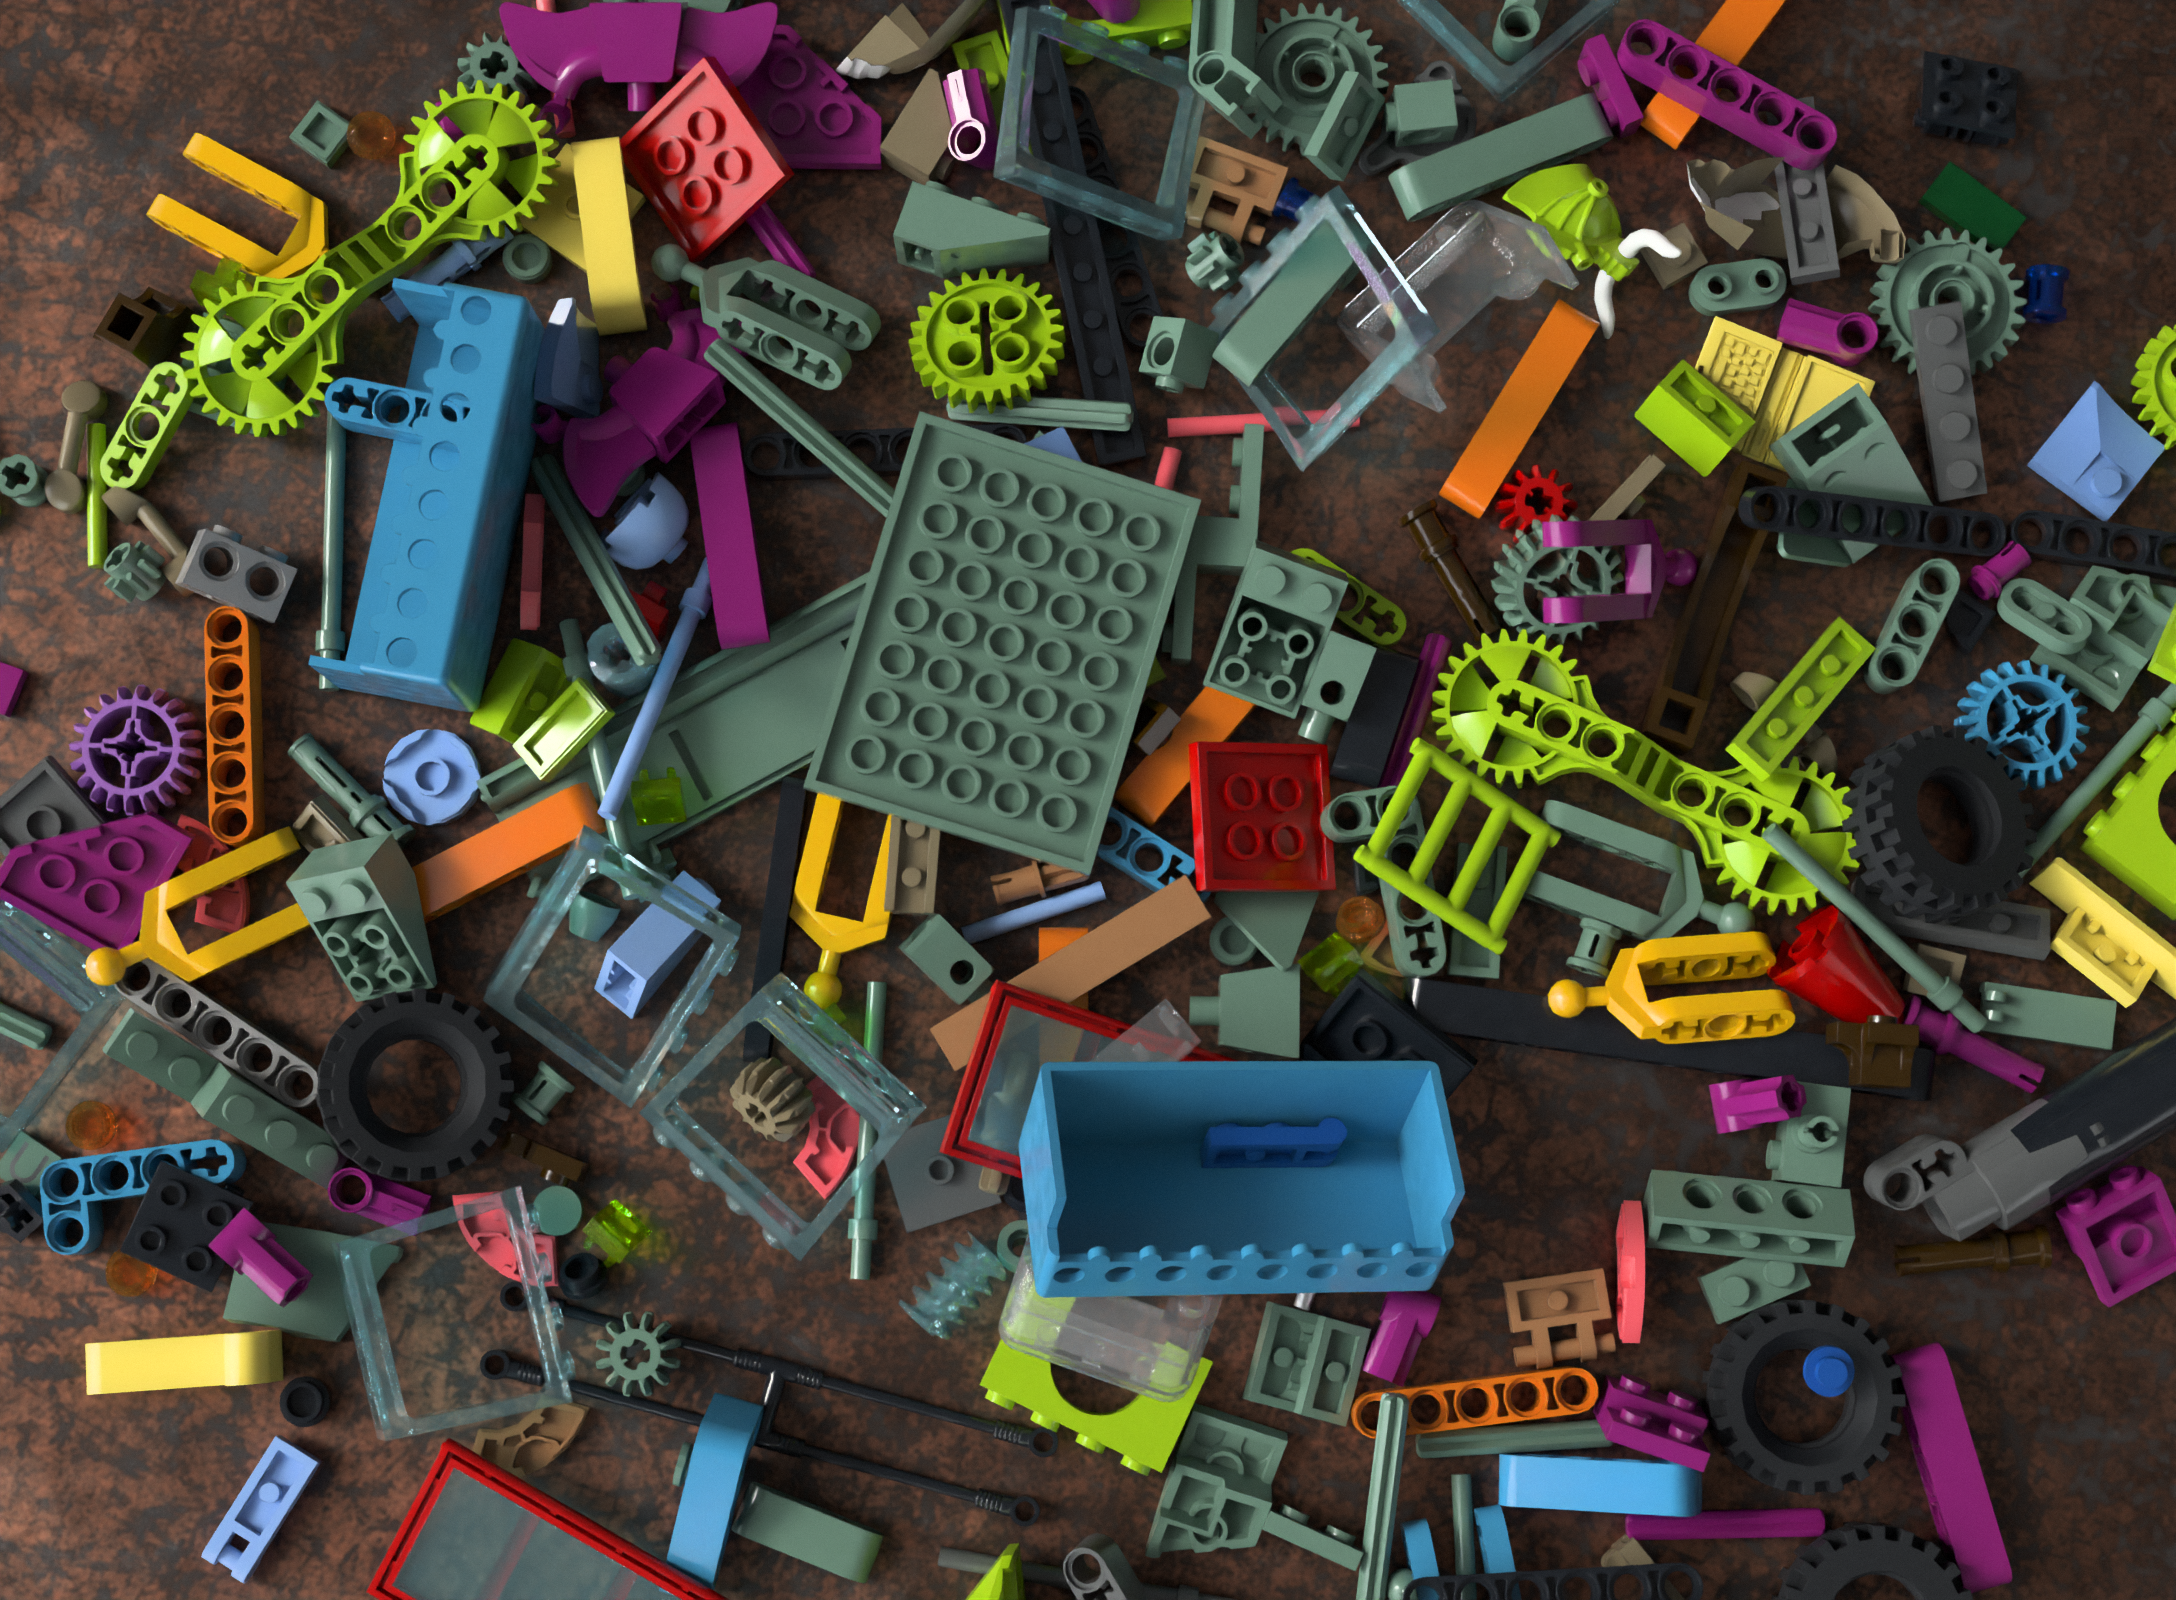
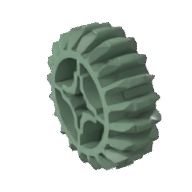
M1552 514L1549 522L1563 520L1558 515ZM1571 515L1567 521L1581 520L1578 517ZM1533 519L1532 533L1527 535L1523 530L1516 529L1515 535L1519 543L1515 547L1511 544H1502V551L1508 559L1494 561V569L1501 575L1491 580L1492 588L1496 593H1499L1494 598L1495 605L1500 611H1505L1503 619L1509 626L1514 627L1517 625L1516 630L1518 633L1522 629H1526L1527 638L1533 634L1534 639L1537 640L1543 634L1546 635V642L1552 636L1556 644L1563 646L1567 633H1571L1576 640L1582 641V628L1589 625L1591 629L1599 631V622L1543 623V597L1621 593L1614 586L1625 580L1624 573L1616 567L1622 562L1620 554L1615 549H1611L1613 545L1543 547L1542 523L1540 520ZM1578 550L1588 553L1590 557V578L1584 577L1578 571L1579 562L1576 559ZM1549 553L1544 559L1538 561L1542 556ZM1562 574H1564V575L1567 577V578H1564V577H1563L1562 581H1560V582H1558V581L1555 580L1556 585H1554V586H1551V585L1548 583V582L1552 583V581H1553L1555 578H1557V579L1560 580L1559 575H1562ZM1525 582L1531 583L1538 590L1536 598L1540 602L1537 610L1525 604L1523 594Z

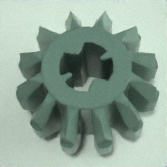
M505 31L497 42L493 41L489 33L484 32L482 38L484 45L480 47L475 43L467 42L466 49L471 57L458 58L457 66L463 74L458 77L457 81L467 84L472 93H474L477 80H483L488 83L490 94L496 84L501 83L507 86V99L517 90L525 95L524 104L528 105L530 98L525 90L536 89L539 83L532 78L519 62L508 42ZM505 68L506 72H500V69ZM490 74L496 75V78L491 79Z
M632 1311L625 1312L623 1314V1322L626 1331L616 1322L610 1321L605 1327L608 1333L615 1338L614 1342L607 1339L597 1340L596 1347L600 1350L610 1351V1357L596 1361L597 1369H604L613 1366L615 1371L605 1380L606 1385L609 1387L617 1384L622 1377L625 1378L622 1388L624 1396L629 1397L633 1395L637 1381H639L644 1396H649L654 1393L652 1377L663 1386L671 1383L670 1376L662 1369V1366L669 1368L680 1367L681 1360L676 1357L667 1356V1350L680 1347L681 1341L679 1338H674L664 1342L662 1336L672 1327L669 1321H663L655 1330H652L654 1322L653 1312H644L639 1327ZM641 1340L647 1344L643 1350H650V1359L640 1362L636 1367L630 1363L634 1357H627L628 1347L638 1345Z

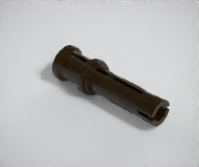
M1432 499L1402 516L1397 523L1400 528H1407L1421 552L1418 556L1421 563L1424 562L1426 566L1432 565L1472 632L1475 642L1481 641V634L1485 633L1487 636H1490L1494 631L1496 632L1501 629L1503 625L1498 621L1456 549L1459 547V539L1456 534H1449L1435 510L1438 504L1435 499Z
M2035 1224L2033 1230L2009 1233L2004 1232L2001 1228H1994L1987 1233L1985 1238L1964 1239L1961 1242L1955 1240L1902 1246L1894 1245L1893 1258H1915L1913 1262L1894 1263L1898 1277L1989 1266L1998 1273H2007L2009 1268L2014 1266L2035 1264L2041 1269L2050 1268L2052 1265V1246L2046 1226L2044 1224Z

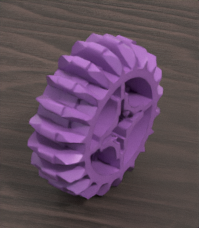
M138 685L133 695L125 686L118 687L116 702L107 694L100 695V704L103 709L97 711L90 706L84 708V713L92 720L88 726L82 723L74 725V730L84 735L83 740L68 744L70 750L82 754V757L70 763L72 770L85 772L77 781L79 787L85 790L92 789L90 799L97 804L106 801V809L108 811L118 813L124 807L126 815L130 817L138 815L142 807L145 812L153 811L157 814L159 809L158 800L169 808L176 806V799L172 792L177 790L184 795L190 794V787L183 782L186 776L197 779L201 777V771L191 766L192 760L200 761L206 758L204 751L192 747V745L201 742L205 738L204 733L200 730H189L198 720L196 715L191 712L182 713L185 703L179 698L169 701V693L161 688H158L151 695L149 687ZM151 714L160 716L167 724L172 736L173 745H166L155 740L154 726L150 725ZM126 719L122 733L115 738L107 739L114 727ZM140 744L155 750H145L144 753H137L135 758L121 752L137 749L140 747ZM103 757L119 760L121 775L125 777V788L118 787L110 779L104 766ZM169 763L165 771L156 780L144 786V783H149L151 771L157 765Z

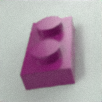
M1604 33L1586 40L1577 62L1578 70L1585 85L1588 87L1593 86L1610 128H1613L1618 140L1636 133L1644 117Z

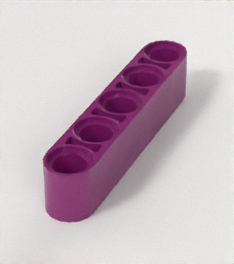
M1649 19L1638 20L1626 29L1616 54L1617 62L1621 70L1635 80L1775 157H1785L1782 161L1800 170H1812L1819 167L1835 145L1837 128L1833 121L1821 112L1655 21ZM1634 42L1645 43L1651 48L1652 54L1640 55L1633 50L1631 44ZM1676 65L1687 66L1692 70L1694 77L1691 79L1681 78L1675 73L1673 67ZM1718 88L1730 90L1734 93L1736 101L1726 102L1721 100L1715 90ZM1767 111L1772 113L1777 118L1778 125L1770 126L1764 124L1760 120L1758 112ZM1800 136H1814L1819 141L1821 148L1811 149L1806 147L1801 141Z
M735 421L704 426L690 439L720 646L722 650L770 643V629L739 425Z
M1938 1342L1889 1355L1892 1364L1899 1365L1902 1376L1897 1378L1899 1394L1905 1395V1406H1900L1945 1559L1955 1563L1961 1572L1958 1578L1963 1588L1969 1589L1971 1593L2012 1582L2009 1559L1944 1349Z

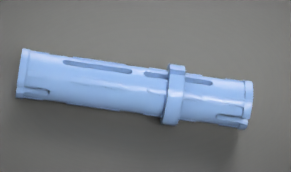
M505 225L504 239L494 237L489 228L485 242L451 241L453 243L451 247L407 280L443 287L445 282L453 283L471 269L474 272L482 267L480 262L515 237ZM394 290L380 298L399 323L411 315Z

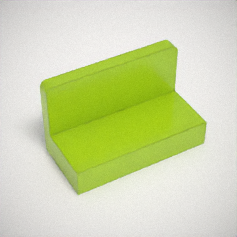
M1684 359L1658 384L1634 414L1638 421L1703 477H1707L1756 422Z
M513 638L480 700L478 709L474 711L470 724L514 745L571 685L572 682L567 681L563 659L542 647Z

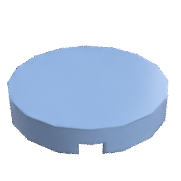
M438 729L417 730L400 739L388 753L384 765L383 789L391 806L407 820L428 827L448 825L463 817L477 801L480 789L476 781L482 778L481 764L473 749L456 734Z

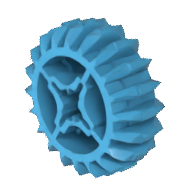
M2029 660L2019 662L2016 669L2007 661L1998 665L1997 673L1991 669L1980 674L1982 683L1973 681L1966 687L1968 694L1972 698L1964 697L1957 704L1959 709L1968 715L1956 718L1953 725L1967 730V734H1965L1966 742L1979 736L1988 741L1985 752L1991 757L2001 754L2002 752L1999 749L2003 746H2013L2024 757L2030 756L2034 763H2022L2005 756L2009 761L2003 768L2010 780L2020 777L2024 784V787L2017 790V792L2025 790L2028 783L2034 790H2040L2045 787L2046 779L2052 783L2062 780V769L2070 771L2077 766V761L2072 754H2081L2087 747L2081 740L2076 738V736L2089 733L2090 729L2085 723L2077 722L2078 717L2087 713L2088 707L2083 705L2074 707L2071 701L2079 695V689L2072 688L2065 692L2061 686L2065 683L2066 675L2060 673L2049 680V665L2041 664L2033 672ZM2009 689L2027 691L2040 698L2044 703L2039 706H2031L2026 704L2019 694L2013 696ZM1993 701L1996 705L1993 711L1998 718V727L1996 732L1990 736L1987 727V714ZM2034 715L2037 716L2034 721L2028 724L2023 733L2017 732L2009 737L2006 736L2009 731L2015 728L2020 719L2026 720ZM2053 716L2056 734L2050 751L2047 746L2050 740L2045 733V725L2047 720Z

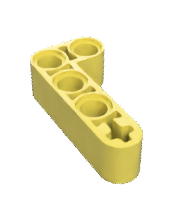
M617 136L571 142L589 292L599 336L647 330L620 138Z
M282 1330L85 1344L87 1395L218 1385H250L284 1380Z

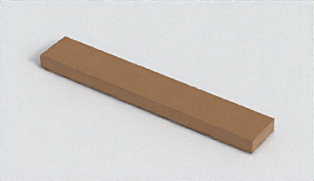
M1185 874L1006 983L1069 1003L1211 916ZM991 992L930 1028L954 1071L968 1064ZM1011 1006L998 1045L1045 1017Z

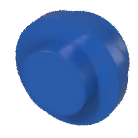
M1833 1345L1817 1347L1805 1359L1803 1365L1804 1380L1812 1391L1821 1396L1834 1397L1842 1394L1850 1387L1854 1379L1855 1368L1853 1361L1839 1347Z

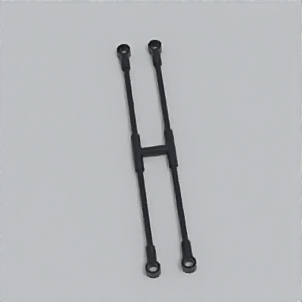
M518 1281L507 1283L500 1292L501 1304L509 1311L516 1312L526 1309L557 1317L558 1319L565 1316L605 1327L608 1322L614 1321L626 1331L623 1319L569 1305L565 1299L531 1290L526 1283ZM513 1287H519L524 1292V1300L519 1306L512 1305L508 1299V1293ZM667 1332L662 1336L664 1342L679 1338L681 1346L678 1348L734 1363L733 1366L736 1368L753 1371L754 1373L758 1372V1374L767 1376L759 1402L760 1405H764V1411L753 1445L755 1447L798 1459L802 1456L972 1502L975 1503L974 1507L989 1510L990 1512L994 1511V1513L1011 1517L1019 1526L1027 1527L1033 1525L1039 1517V1503L1030 1495H1021L1016 1498L979 1488L976 1491L806 1444L805 1439L774 1431L773 1426L787 1381L820 1390L823 1387L993 1434L994 1439L1030 1448L1032 1453L1038 1457L1045 1458L1051 1456L1058 1447L1057 1434L1043 1426L1033 1429L1002 1421L1001 1419H998L997 1422L830 1377L824 1375L825 1371L810 1368L765 1354L762 1355L747 1349L738 1348L736 1351L671 1332ZM502 1349L488 1351L480 1360L482 1374L491 1380L505 1377L537 1385L538 1387H542L545 1384L700 1427L704 1415L633 1395L629 1397L624 1396L622 1392L549 1373L545 1367L511 1358L509 1353ZM493 1355H498L504 1360V1369L500 1374H495L489 1369L488 1362ZM1041 1432L1050 1434L1053 1439V1445L1047 1451H1040L1034 1445L1035 1436ZM1023 1501L1031 1503L1035 1509L1034 1515L1027 1520L1020 1519L1015 1512L1016 1506Z

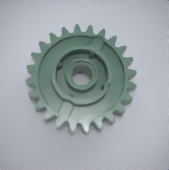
M1300 3L1295 17H1292L1282 8L1280 9L1279 23L1276 24L1266 17L1263 20L1262 26L1264 34L1256 32L1254 73L1268 85L1283 103L1273 112L1257 95L1254 98L1249 95L1248 99L1242 104V110L1245 114L1255 113V118L1262 123V127L1268 128L1265 142L1269 143L1275 138L1281 137L1283 139L1282 151L1284 152L1293 143H1297L1300 147L1301 156H1304L1303 153L1345 71L1359 72L1382 95L1387 93L1389 82L1380 78L1387 74L1388 63L1377 62L1382 54V45H1368L1373 31L1369 29L1361 33L1357 32L1356 28L1359 20L1357 16L1348 22H1343L1341 20L1342 8L1338 7L1331 16H1327L1324 12L1323 3H1319L1314 14H1308L1303 3ZM1306 73H1315L1323 79L1324 83L1317 87H1310L1304 84L1300 77ZM1383 103L1381 109L1379 110V112H1382L1384 103Z
M1944 228L1936 240L1933 234L1927 230L1920 237L1919 244L1911 237L1905 241L1904 259L1897 264H1883L1876 272L1882 281L1875 282L1869 292L1880 299L1873 301L1868 307V311L1881 316L1875 323L1878 331H1885L1887 335L1879 346L1883 348L1893 345L1896 348V352L1891 360L1894 363L1907 358L1909 360L1907 373L1912 374L1916 370L1908 310L1938 305V297H1946L1952 302L1961 301L1971 377L1975 375L1976 367L1982 373H1986L1993 367L1992 359L2000 362L2008 354L2005 346L2011 347L2018 341V335L2012 330L2019 329L2026 319L2015 312L2021 310L2027 304V300L2016 297L2014 293L2024 283L2022 280L2009 279L2008 275L2016 265L2014 263L2006 265L1999 263V258L2003 252L2001 248L1992 253H1988L1985 250L1987 245L1986 237L1980 239L1976 244H1971L1968 230H1964L1958 239L1954 240L1949 228Z

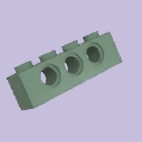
M1652 1169L1643 1198L1645 1247L1845 1267L1856 1236L1850 1189Z

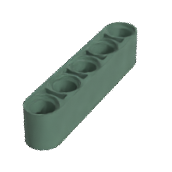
M1588 93L1409 163L1390 174L1388 180L1407 222H1413L1520 180L1532 173L1553 167L1595 150L1613 139L1614 135L1595 93Z

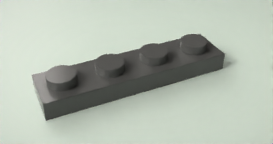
M1813 96L1797 99L1815 109ZM1766 111L1768 125H1778L1777 118L1772 113ZM1800 136L1801 141L1806 147L1811 149L1821 148L1819 141L1814 136ZM1782 161L1775 168V176L1792 286L1840 277V268L1824 164L1822 162L1819 167L1812 170H1800Z
M1961 301L1910 309L1908 312L1935 500L1941 502L1986 494L1988 492Z
M1856 876L1851 885V893L1896 935L2043 961L2050 952V909L2002 901L1951 922L1946 919L1932 924L1925 922V914L1912 919L1902 916L1903 903L1899 901L1888 906L1879 900L1883 888L1877 882L1866 885L1860 876ZM1851 921L1855 928H1859L1853 921Z

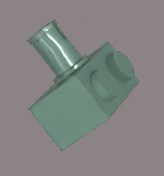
M1797 1081L1804 1086L1807 1103L1802 1108L1801 1117L1777 1122L1775 1140H1769L1766 1150V1168L1772 1170L1771 1181L1841 1188L1851 1088Z

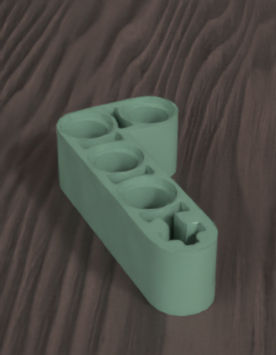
M1334 214L1330 215L1225 336L1212 357L1251 388L1266 373L1337 288L1342 291L1355 278L1368 259L1371 244Z
M1398 786L1349 792L1337 796L1321 813L1320 826L1323 833L1330 840L1337 843L1371 839L1384 814V800L1392 799ZM1415 796L1384 856L1391 862V853L1394 847L1407 849L1414 860L1425 838L1422 814L1417 796ZM1337 807H1348L1355 813L1357 818L1355 829L1345 830L1339 827L1334 818V812ZM1431 869L1424 884L1435 890ZM1379 878L1396 969L1406 978L1423 979L1437 973L1443 967L1446 960V946L1441 918L1423 906L1418 920L1407 918L1400 908V901L1405 894ZM1422 926L1426 928V932L1418 936L1416 934L1409 937L1405 936V931L1411 932ZM1417 947L1420 951H1428L1430 955V960L1422 963V965L1420 961H1412L1410 957V952L1416 950Z

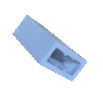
M683 870L608 949L594 989L629 1018L633 1019L714 921L721 900L716 897L713 888L704 880L694 879Z

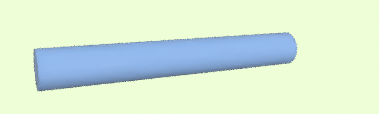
M1098 881L963 926L961 929L965 940L971 945L1106 900V896L1101 882Z

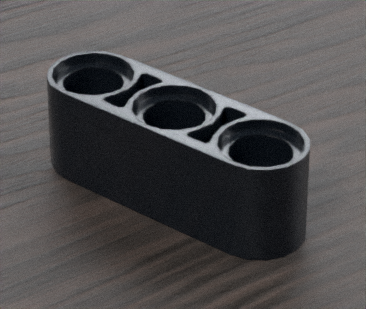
M1373 643L1372 646L1377 648L1351 715L1345 724L1329 775L1370 789L1377 788L1420 659Z

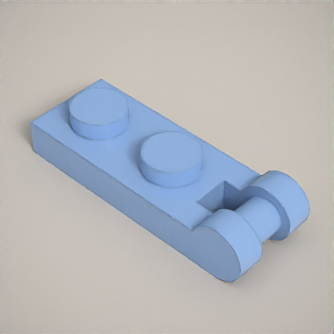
M282 1435L275 1436L208 1542L201 1557L213 1565H216L218 1562L232 1570V1577L245 1584L257 1569L262 1556L322 1461ZM235 1534L250 1542L244 1553L230 1545Z

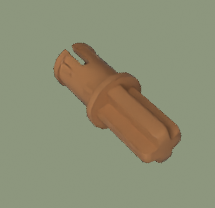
M1032 860L1031 866L992 875L990 879L997 904L1002 906L1005 903L1041 894L1042 898L1047 897V891L1086 881L1090 875L1087 876L1048 863L1038 864L1037 860Z

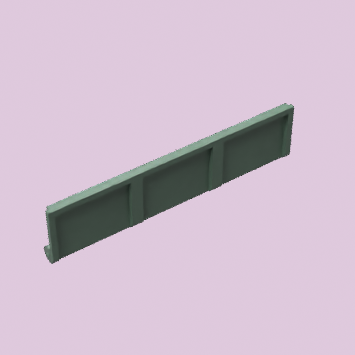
M870 571L770 624V643L721 650L676 675L622 804L631 845L654 840L658 848L783 781L785 776L790 777L810 766ZM649 689L612 708L616 714L603 726L614 772ZM587 744L549 783L541 781L522 757L476 781L482 793L481 800L487 802L499 822L570 786L582 782H588L599 807L601 805ZM606 830L598 836L526 872L530 881H532L534 874L537 873L548 881L572 890H580L616 870L608 831ZM540 899L545 908L553 904Z

